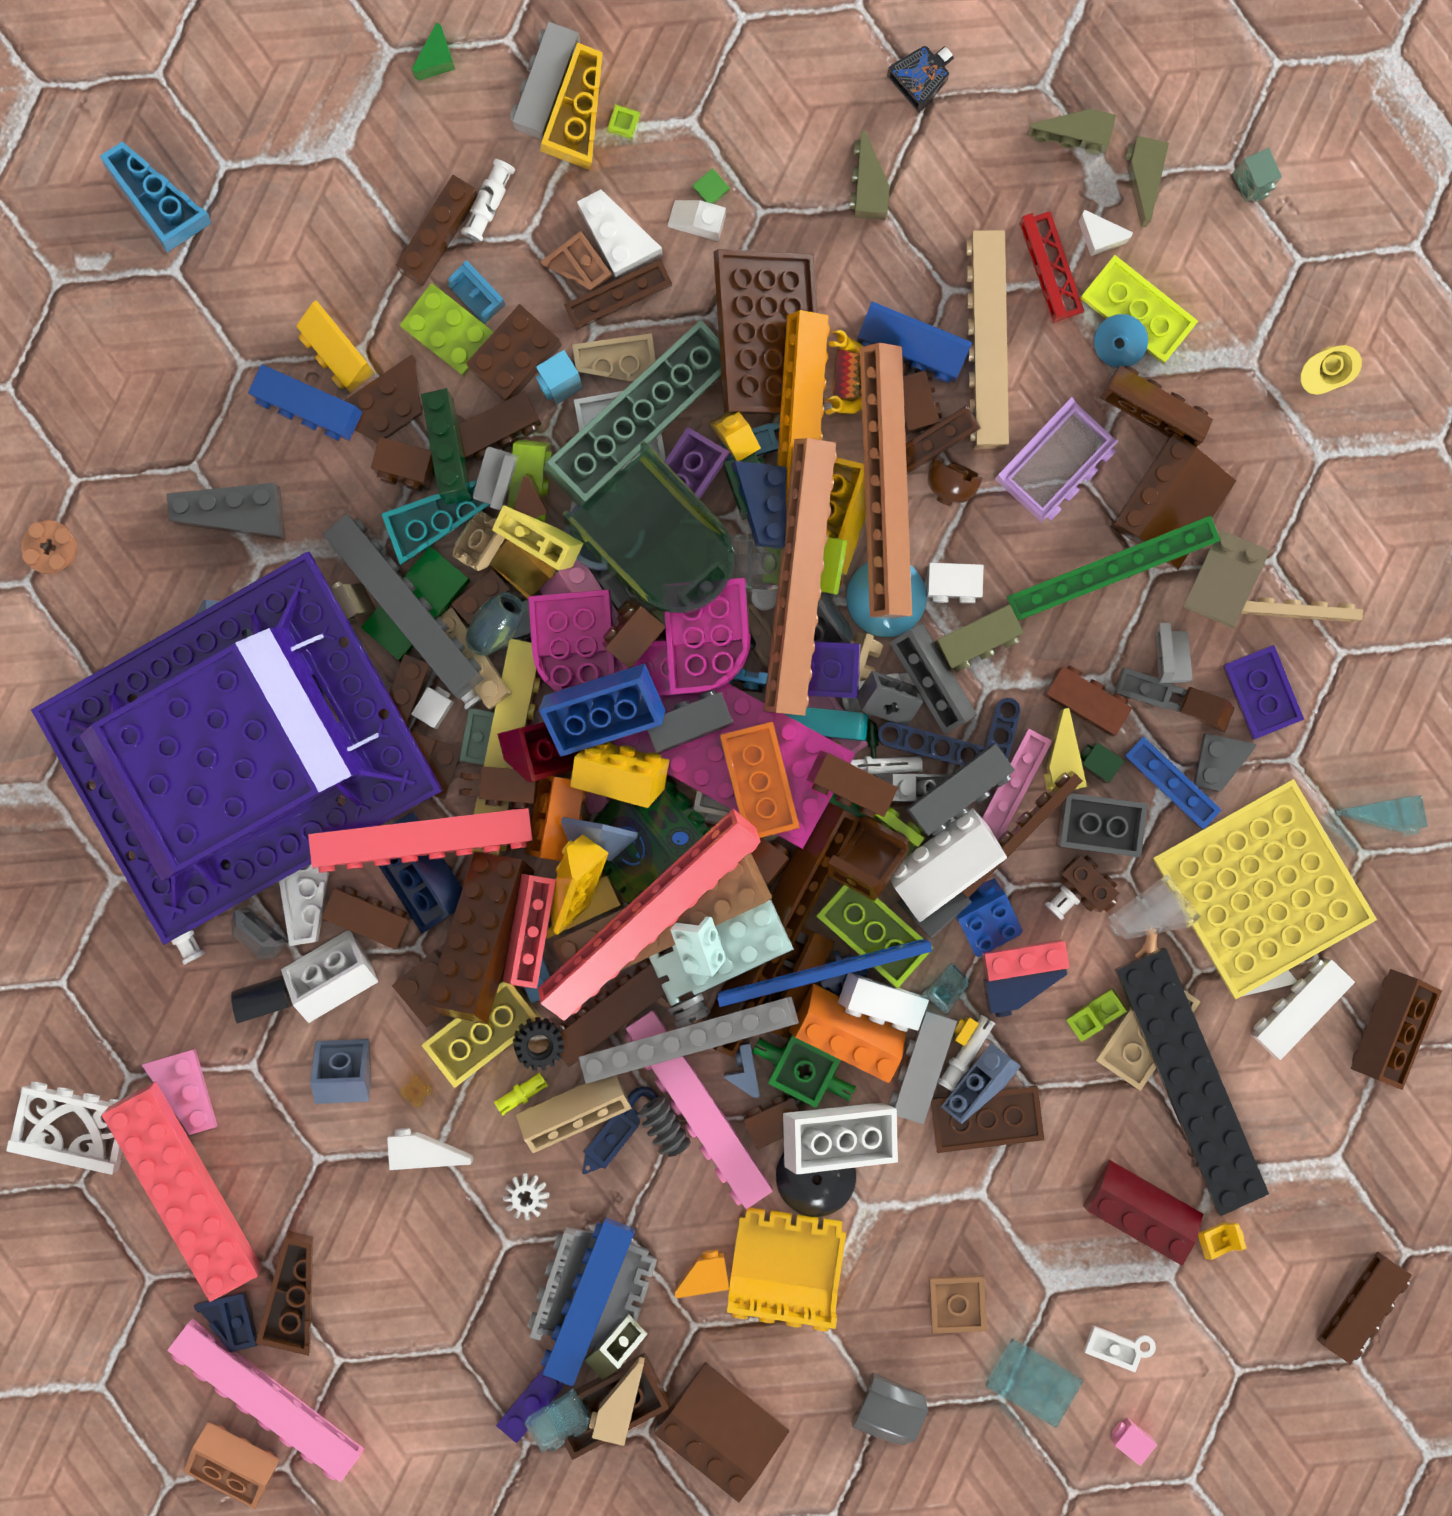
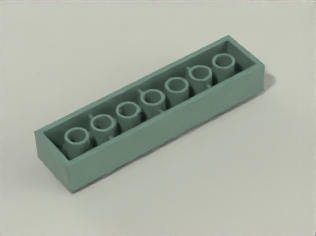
M702 320L698 321L546 462L543 470L582 508L722 377L719 338Z

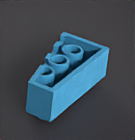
M120 142L100 155L105 169L167 253L211 224L209 215L203 208L197 206L185 193L173 186L167 178L154 170L149 163L124 142Z

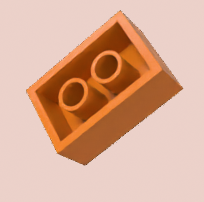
M551 776L538 780L536 803L533 805L530 822L532 842L527 843L525 854L544 859L563 860L562 850L569 841L561 824L562 817L582 820L580 809L581 804L586 800L587 791L570 787V779Z

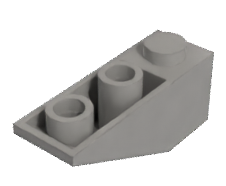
M876 774V777L898 787L892 801H916L949 776L943 774Z

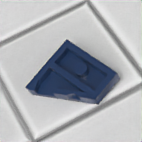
M246 1291L219 1297L211 1302L209 1300L198 1302L194 1305L197 1313L201 1312L208 1320L211 1330L221 1337L222 1343L229 1352L258 1345L256 1344L257 1333Z

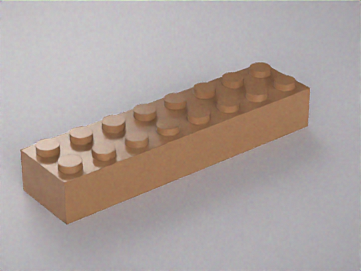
M747 854L741 859L734 870L727 872L719 879L716 886L711 890H707L693 907L688 908L678 917L675 923L699 925L705 917H712L716 926L769 901L772 896L752 854ZM626 907L552 942L562 964L564 965ZM673 925L663 930L655 942L648 944L639 952L635 960L628 962L622 969L676 945L670 930Z

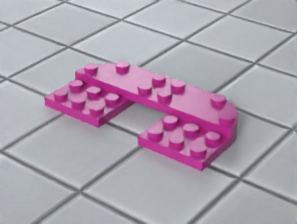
M745 578L662 585L666 641H654L632 667L645 663L659 696L705 693L726 685L740 672L750 650L751 634H749ZM610 590L528 596L534 663L544 682L556 692L628 669L625 664L606 650L602 644L604 642V634L613 626Z

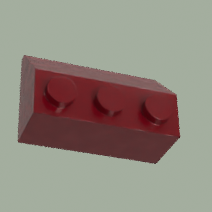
M545 722L497 734L504 761L527 782L572 771L574 758L580 752L577 751L560 757Z

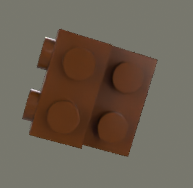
M410 731L443 790L434 796L445 800L459 764L462 749Z

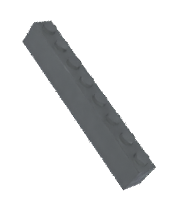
M345 514L322 535L452 694L460 700L484 680L483 676L479 673L483 668L473 657L468 659L464 655L463 651L466 648L456 636L453 639L450 638L446 633L450 628L440 616L436 619L429 611L433 608L423 596L418 599L413 593L417 588L406 576L402 579L397 573L400 569L391 557L386 559L381 554L384 548L375 537L371 539L367 537L364 532L368 529L358 517L353 520L348 514Z

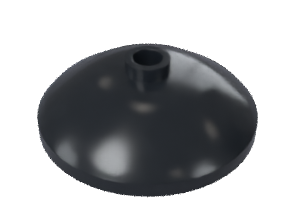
M783 1152L776 1168L777 1188L785 1203L796 1212L811 1217L830 1215L841 1209L852 1196L856 1185V1168L795 1174L785 1167ZM818 1174L822 1177L820 1183L812 1182V1177Z

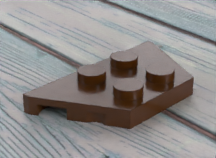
M410 355L344 400L355 405L363 412L355 428L356 432L378 443L379 437L387 439L423 414L415 366L416 360L413 355Z

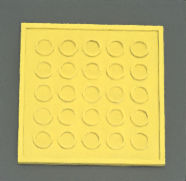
M1294 779L1152 858L1234 999L1240 998L1377 920Z

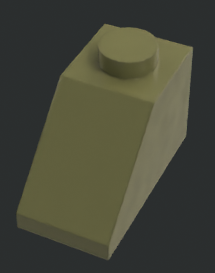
M627 1315L594 1347L584 1361L603 1380L621 1367L647 1333L630 1315Z

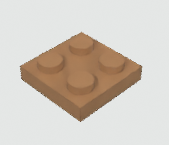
M983 1275L929 1277L931 1329L933 1334L987 1331Z

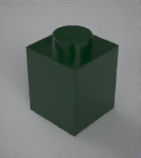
M1098 742L1093 743L1092 746L1087 744L1080 754L1083 769L1103 783H1109L1124 762L1123 759Z

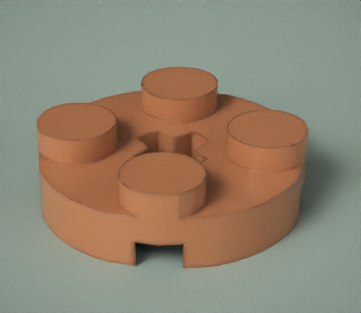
M44 520L32 523L22 538L21 552L24 562L35 571L43 574L53 575L60 573V571L69 567L74 562L77 555L78 546L76 539L65 525L56 521ZM48 540H52V545L56 546L55 551H50L49 555H46L43 545L47 544Z

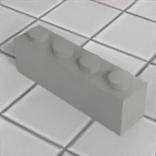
M548 22L546 30H541L537 45H540L537 55H532L528 69L531 72L528 80L524 79L520 87L519 94L522 97L519 105L514 104L510 119L513 120L515 130L543 140L577 42L580 43L579 32Z
M925 1010L914 1040L910 1039L907 1044L905 1055L909 1057L906 1066L901 1065L897 1075V1081H900L897 1092L892 1091L888 1105L896 1108L897 1116L924 1125L957 1024L955 1019Z

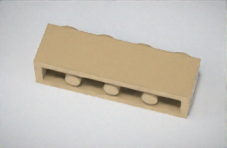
M618 1075L578 1085L574 1089L554 1096L541 1104L527 1108L525 1111L516 1114L524 1141L532 1153H535L632 1108Z

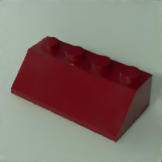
M1110 1159L1083 1205L1091 1214L1183 1266L1196 1243L1203 1218L1202 1212Z

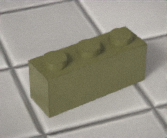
M1009 604L936 640L935 643L950 670L956 668L957 672L971 666L970 660L977 656H980L981 660L995 654L994 648L1002 644L1006 649L1020 642L1018 636L1024 634Z

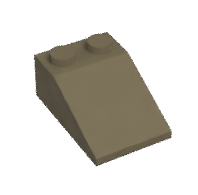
M1219 530L1218 535L1221 541L1212 544L1184 604V608L1234 629L1270 550Z

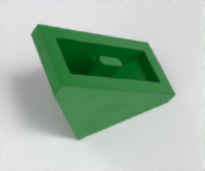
M437 22L411 69L414 77L418 80L455 70L442 26Z

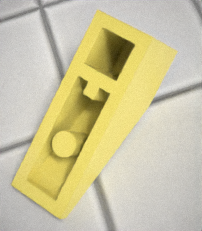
M502 506L492 529L558 571L573 567L584 544L556 527L507 506Z
M1069 708L1062 709L1059 712L1046 765L1047 773L1043 774L1045 787L1047 790L1051 789V791L1056 786L1054 784L1056 779L1062 773L1066 772L1068 774L1070 771L1076 773L1083 780L1076 789L1087 787Z

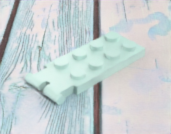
M771 900L715 926L726 960L713 977L685 973L676 945L672 946L674 951L660 957L659 953L649 957L658 979L666 975L669 977L670 981L663 983L661 986L670 1006L680 1003L679 997L691 991L694 995H698L794 950Z

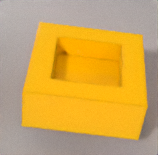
M966 1016L964 1020L960 1018L956 1024L953 1039L965 1046L979 1023L969 1016Z

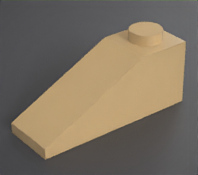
M639 1357L600 1403L598 1413L592 1412L589 1428L594 1429L593 1439L625 1445L645 1358Z

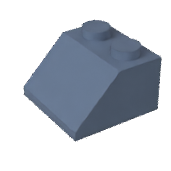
M369 1039L315 1042L310 1081L315 1104L369 1102L371 1088Z

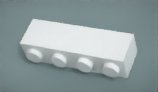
M1327 958L1317 960L1309 969L1311 973L1304 980L1302 978L1299 979L1291 987L1292 993L1286 999L1281 998L1274 1004L1271 1015L1267 1019L1263 1017L1255 1024L1253 1028L1255 1031L1251 1036L1274 1058L1281 1060L1355 983L1333 960Z

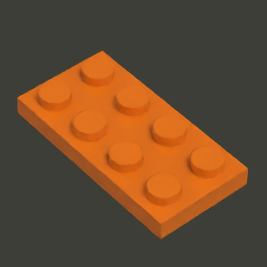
M773 722L720 735L739 813L756 827L759 838L799 829L800 826Z

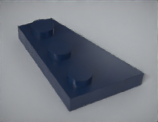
M734 461L731 464L739 480L740 486L738 488L740 495L744 497L748 513L746 515L755 546L782 549L785 547L786 467Z

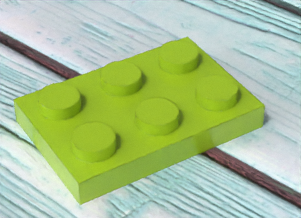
M433 283L428 286L399 325L463 376L469 370L466 362L494 332Z

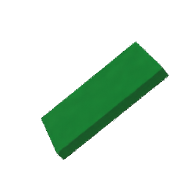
M431 546L404 576H407L417 588L413 593L418 599L423 596L433 609L429 612L435 619L446 611L471 581ZM380 605L361 626L366 633L400 662H402L404 654L408 655L414 648L412 643Z

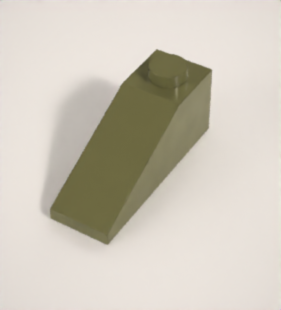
M1137 136L1133 144H1128L1125 159L1129 160L1127 171L1140 224L1142 227H1147L1152 219L1169 143Z

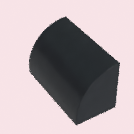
M283 975L234 990L231 993L232 1008L237 1024L293 1006Z

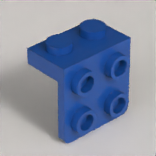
M995 878L982 883L969 897L972 903L956 917L977 957L1018 937L1023 931L1007 895Z

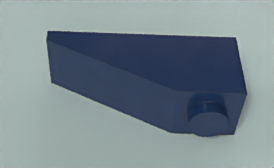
M1067 969L993 981L983 979L988 1012L991 1014L995 1013L996 1017L1012 1015L1011 1010H1018L1066 976Z

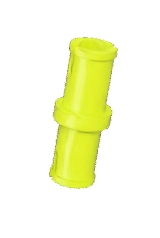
M538 1072L521 1085L518 1083L514 1085L512 1091L495 1100L494 1104L501 1115L504 1116L522 1102L524 1104L529 1102L528 1099L547 1088L548 1084L541 1073Z

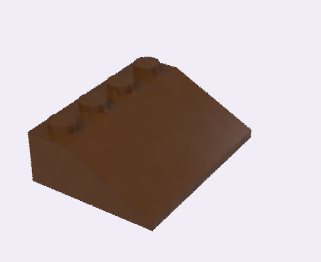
M1174 433L1167 439L1111 527L1136 544H1140L1208 516L1213 518L1236 480L1199 448ZM1189 554L1166 563L1179 570Z
M706 1362L656 1423L654 1434L738 1503L755 1484L789 1433V1429Z

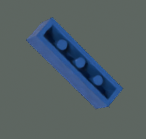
M261 364L248 391V394L256 399L254 403L267 410L270 409V406L279 409V415L289 420L297 417L302 420L301 424L314 431H316L317 427L326 430L324 435L336 441H339L340 438L350 441L363 413L355 405Z

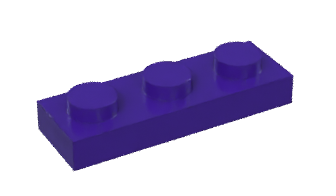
M545 1366L496 1425L516 1443L565 1386V1383L543 1375Z

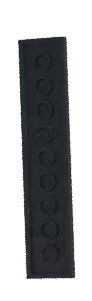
M1163 947L1116 968L1115 971L1217 1213L1223 1216L1269 1195L1167 949Z

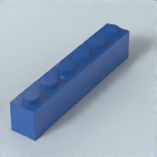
M605 1217L603 1224L597 1222L592 1235L596 1242L593 1249L587 1247L581 1262L586 1264L583 1274L577 1273L571 1288L575 1289L576 1292L572 1300L567 1298L561 1312L566 1317L562 1325L557 1323L551 1337L552 1340H555L552 1351L546 1350L541 1365L545 1366L543 1375L572 1387L574 1386L634 1236L635 1228Z

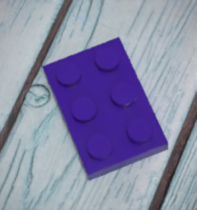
M814 641L815 651L811 659L812 677L808 685L807 695L858 698L861 644Z
M1274 645L1222 665L1252 740L1304 720Z

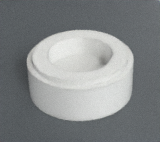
M770 584L758 585L752 592L751 600L753 605L761 611L773 609L776 606L777 590Z

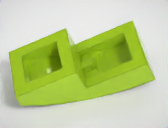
M1112 987L1073 1013L1066 1021L1082 1042L1104 1029V1026L1126 1013L1128 1008Z

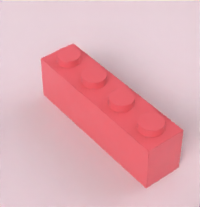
M521 874L502 982L537 989L556 879Z

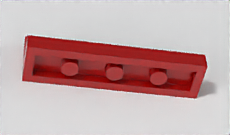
M1051 211L1034 216L1033 213L1022 216L1019 224L1053 323L1084 313V308ZM1047 221L1049 232L1046 238L1040 236L1037 222ZM1050 235L1052 236L1053 242L1048 240ZM1046 244L1057 251L1058 256L1054 263L1048 259L1045 250ZM1059 260H1060V263H1061L1062 267L1059 266V265H1057V263H1058ZM1054 269L1065 274L1066 282L1063 288L1057 286L1053 274ZM1067 285L1069 286L1070 292L1065 290ZM1063 294L1073 299L1076 309L1066 312L1062 300Z

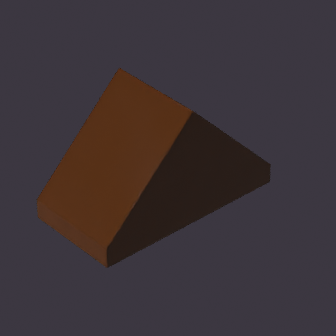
M526 474L523 477L514 510L537 518L547 513L549 508L533 476Z
M1189 687L1179 712L1225 733L1235 708L1224 698Z

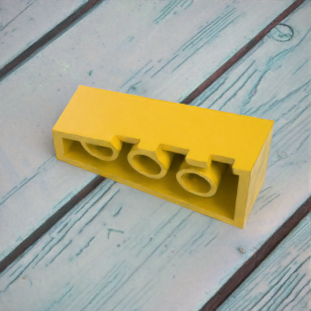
M577 42L541 142L540 151L590 170L603 52Z

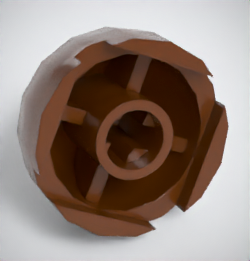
M935 457L927 477L931 491L938 495L936 500L948 506H951L953 502L963 503L970 500L978 491L983 477H978L979 474L961 464L952 462V464L946 465L943 464L944 458Z

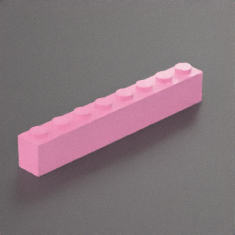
M653 1008L626 1027L628 1033L625 1034V1037L630 1043L668 1032V1029ZM686 1056L646 1067L648 1071L653 1069L658 1078L655 1079V1082L662 1093L667 1091L673 1099L669 1103L678 1116L683 1114L688 1123L685 1124V1127L692 1138L697 1136L703 1144L699 1148L708 1161L713 1159L718 1168L715 1169V1172L721 1182L725 1183L727 1181L733 1189L729 1193L738 1206L743 1204L745 1209H748L773 1192V1187Z
M192 1319L167 1350L172 1354L171 1357L174 1361L190 1367L193 1370V1374L199 1380L204 1382L207 1380L211 1383L220 1396L224 1398L229 1397L237 1403L236 1407L245 1414L250 1413L258 1419L257 1422L262 1428L267 1431L272 1430L279 1435V1439L283 1444L288 1447L293 1446L300 1451V1455L305 1461L311 1464L315 1463L321 1467L323 1474L329 1479H336L341 1482L361 1456L364 1450L362 1446L237 1351L229 1352L220 1338L195 1319Z

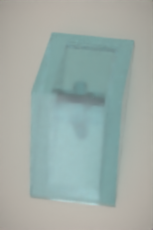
M951 963L923 994L946 1015L971 981Z

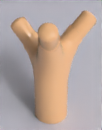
M1147 924L1146 940L1141 950L1135 954L1136 958H1140L1145 953L1149 954L1158 950V925Z

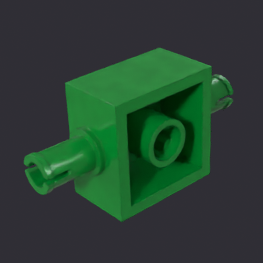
M792 1034L785 1046L781 1048L759 1037L757 1045L766 1050L755 1045L752 1053L773 1062L774 1068L768 1078V1084L817 1108L824 1093L827 1091L845 1099L847 1102L850 1101L851 1094L843 1089L853 1094L856 1086L835 1076V1071L841 1061L840 1059L794 1037ZM806 1063L811 1072L809 1074L804 1073L801 1076L798 1066H804Z

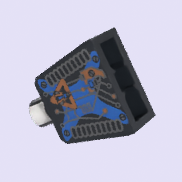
M922 46L892 64L888 68L887 77L920 114L948 81L949 72L945 66L954 57L945 46L935 54L927 46Z

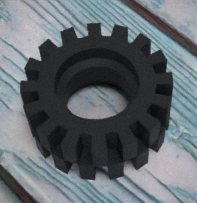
M535 1017L533 1022H531V1019H527V1024L523 1025L521 1023L519 1031L514 1033L513 1045L515 1054L519 1062H523L524 1067L529 1068L531 1066L534 1071H537V1067H541L542 1071L547 1070L546 1065L553 1067L555 1065L554 1061L557 1060L559 1062L561 1059L560 1053L564 1051V1041L561 1032L554 1022L550 1023L547 1018L541 1021L540 1017ZM543 1035L548 1038L549 1045L545 1051L535 1053L528 1048L529 1040L533 1036Z

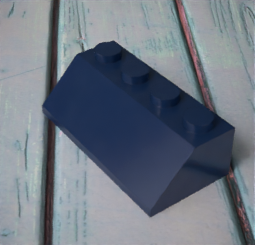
M411 812L391 824L420 820L414 812ZM429 855L418 856V861L402 863L401 858L390 859L391 864L379 866L421 934L455 913L463 888L444 858L429 859Z

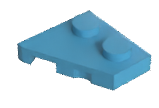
M741 669L729 684L733 685V681L744 683L743 688L759 691V687H765L768 673H754Z

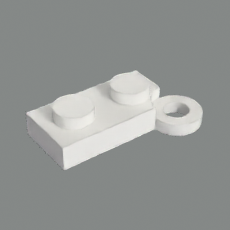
M1093 1325L1083 1351L1091 1356L1136 1372L1141 1357L1148 1358L1152 1356L1156 1345L1153 1339L1146 1335L1139 1336L1135 1341H1132ZM1142 1342L1149 1343V1349L1147 1351L1140 1350V1344Z

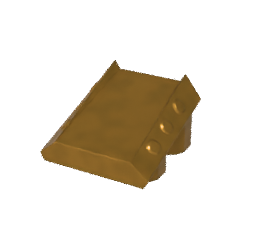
M506 538L488 565L527 599L528 596H532L551 579L556 570Z

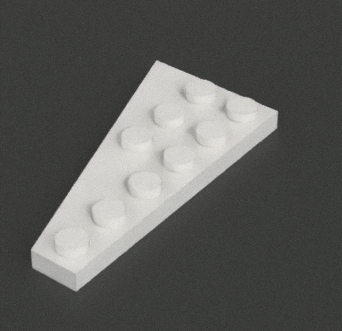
M312 863L279 881L289 946L319 941L329 872L319 873L318 868H312Z

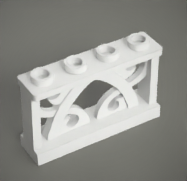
M31 1082L30 1085L21 1087L20 1100L11 1139L8 1141L7 1152L111 1175L119 1171L122 1150L114 1139L111 1156L106 1157L104 1139H110L114 1136L111 1132H101L102 1128L107 1127L101 1115L109 1106L120 1100L110 1099L109 1102L99 1100L100 1096L90 1093H84L83 1096L73 1094L74 1090L62 1087L52 1090L47 1088V1084L41 1082ZM35 1098H42L47 1102L45 1109L40 1108L38 1105L36 1106L38 1113L44 1116L41 1120L36 1118L30 1110V1103ZM55 1101L63 1102L66 1104L56 1108ZM87 1108L95 1109L97 1111H95V1113L92 1115V1113ZM74 1111L82 1119L90 1134H84L76 1138L69 1148L63 1147L64 1142L61 1133L50 1124L60 1116ZM26 1119L36 1125L29 1133L27 1139H24L22 1136ZM45 1129L55 1137L52 1144H48L45 1141V1137L50 1135L43 1132ZM92 1139L93 1143H86L89 1146V1150L87 1152L82 1151L80 1143L84 1140Z

